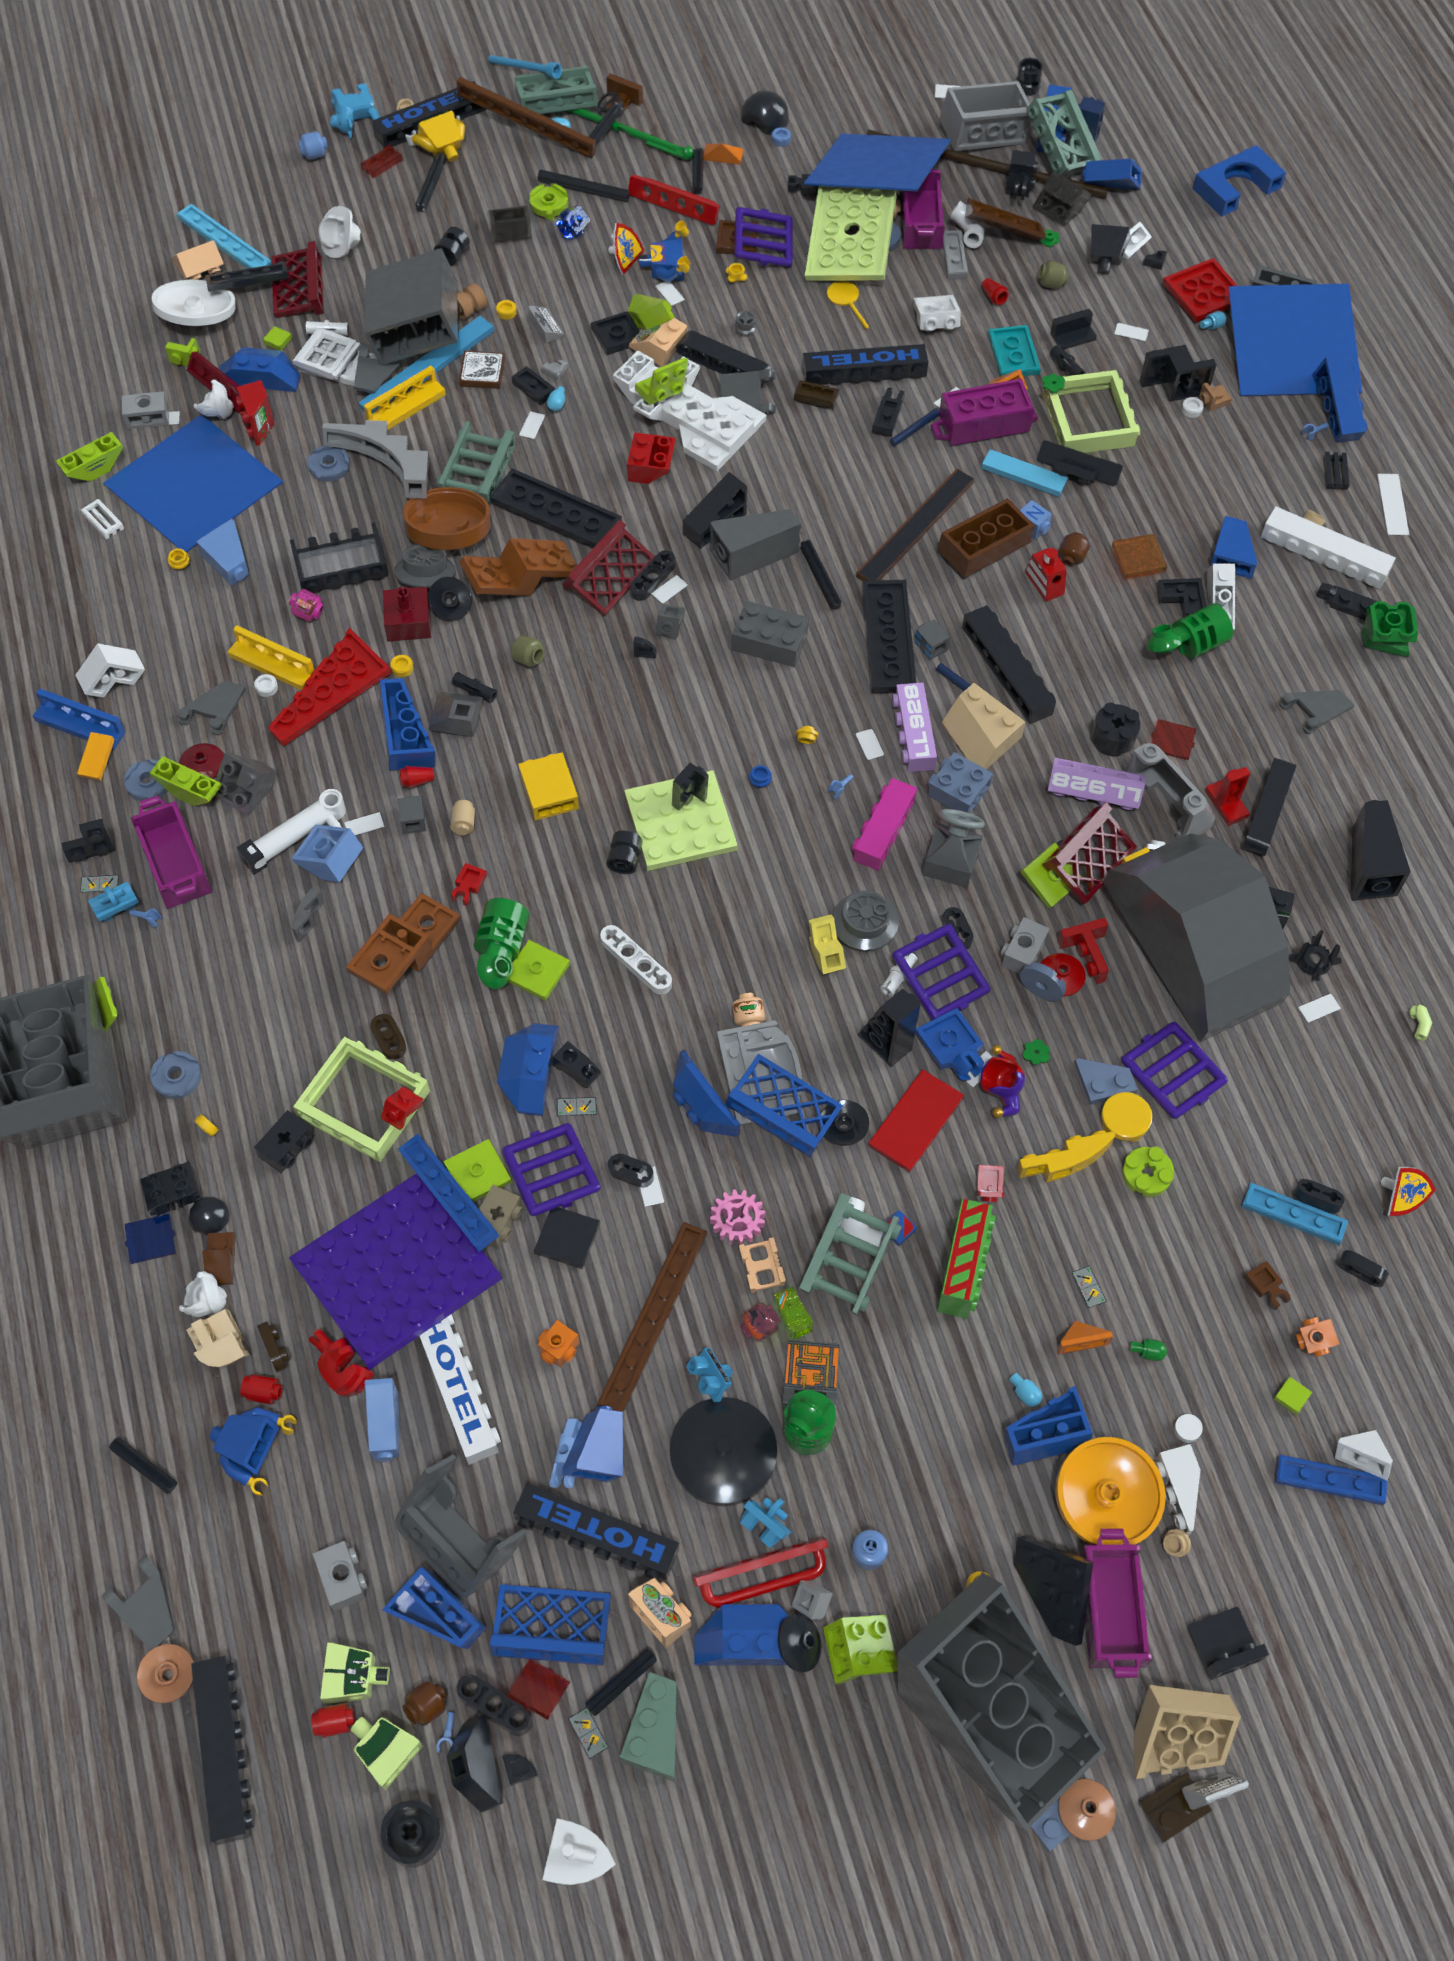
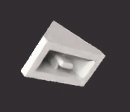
M1376 1430L1343 1437L1338 1441L1335 1459L1388 1480L1393 1460Z

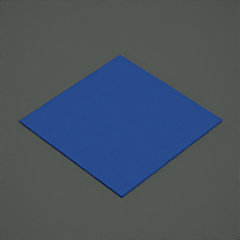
M841 134L804 182V185L917 191L951 142V139Z
M1349 284L1228 287L1240 396L1319 394L1317 387L1320 384L1318 380L1313 378L1312 374L1326 356L1350 353L1351 360L1355 364L1354 375L1359 383L1358 393H1362Z
M201 414L103 482V484L177 548L188 552L197 545V540L230 519H234L282 484L283 480Z

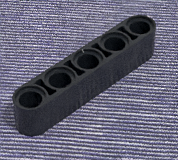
M692 330L688 331L676 346L681 356L720 374L772 369L764 361ZM761 380V388L768 380Z
M1274 758L1243 849L1263 856L1266 855L1297 766L1296 764Z

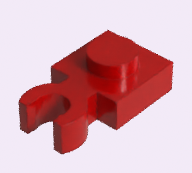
M465 863L455 880L457 888L451 893L452 901H456L458 896L463 895V905L466 906L470 902V892L478 893L487 877V871Z

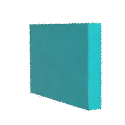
M1028 325L988 329L987 335L999 376L1021 369L1023 376L1040 375L1041 367Z

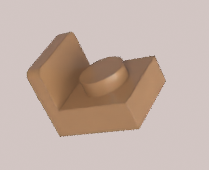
M1208 383L1202 384L1199 399L1209 412L1231 404L1232 397L1222 384L1213 388Z

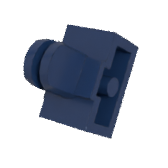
M1083 97L1078 106L1096 143L1106 103L1102 102V99L1094 100V97Z

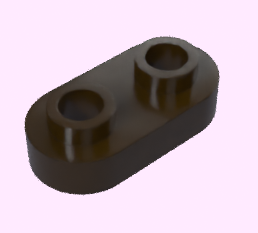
M388 1014L375 1016L371 1021L370 1027L383 1055L388 1059L402 1057L406 1052V1043L394 1019ZM383 1027L388 1028L386 1031H380ZM393 1046H397V1047H398V1048H397L396 1050H394V1051L390 1050L391 1047H393Z
M266 1321L257 1325L276 1372L286 1369L285 1363L290 1360L285 1348H279L276 1340L280 1336L275 1324L269 1326Z

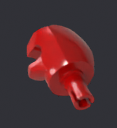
M322 1329L315 1331L313 1334L316 1338L310 1336L309 1342L322 1353L317 1361V1367L323 1381L341 1397L348 1398L362 1393L365 1389V1380H372L374 1373L367 1367H361L358 1364H352L347 1367L355 1353L346 1338H341L333 1343Z

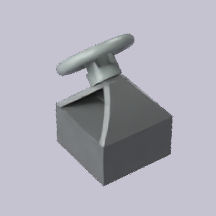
M942 809L939 811V817L950 823V826L941 823L937 824L925 860L923 876L968 888L983 835L969 832L968 830L982 829L985 826V822L980 817L967 812Z

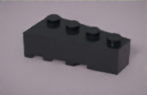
M902 988L877 1010L868 1021V1024L857 1034L890 1067L912 1050L921 1006L919 1000L915 995L908 993Z

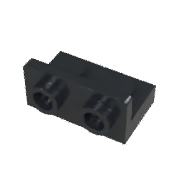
M689 763L674 779L672 790L673 807L680 810L684 804L688 805L694 796L703 802L707 799L709 775L702 767Z

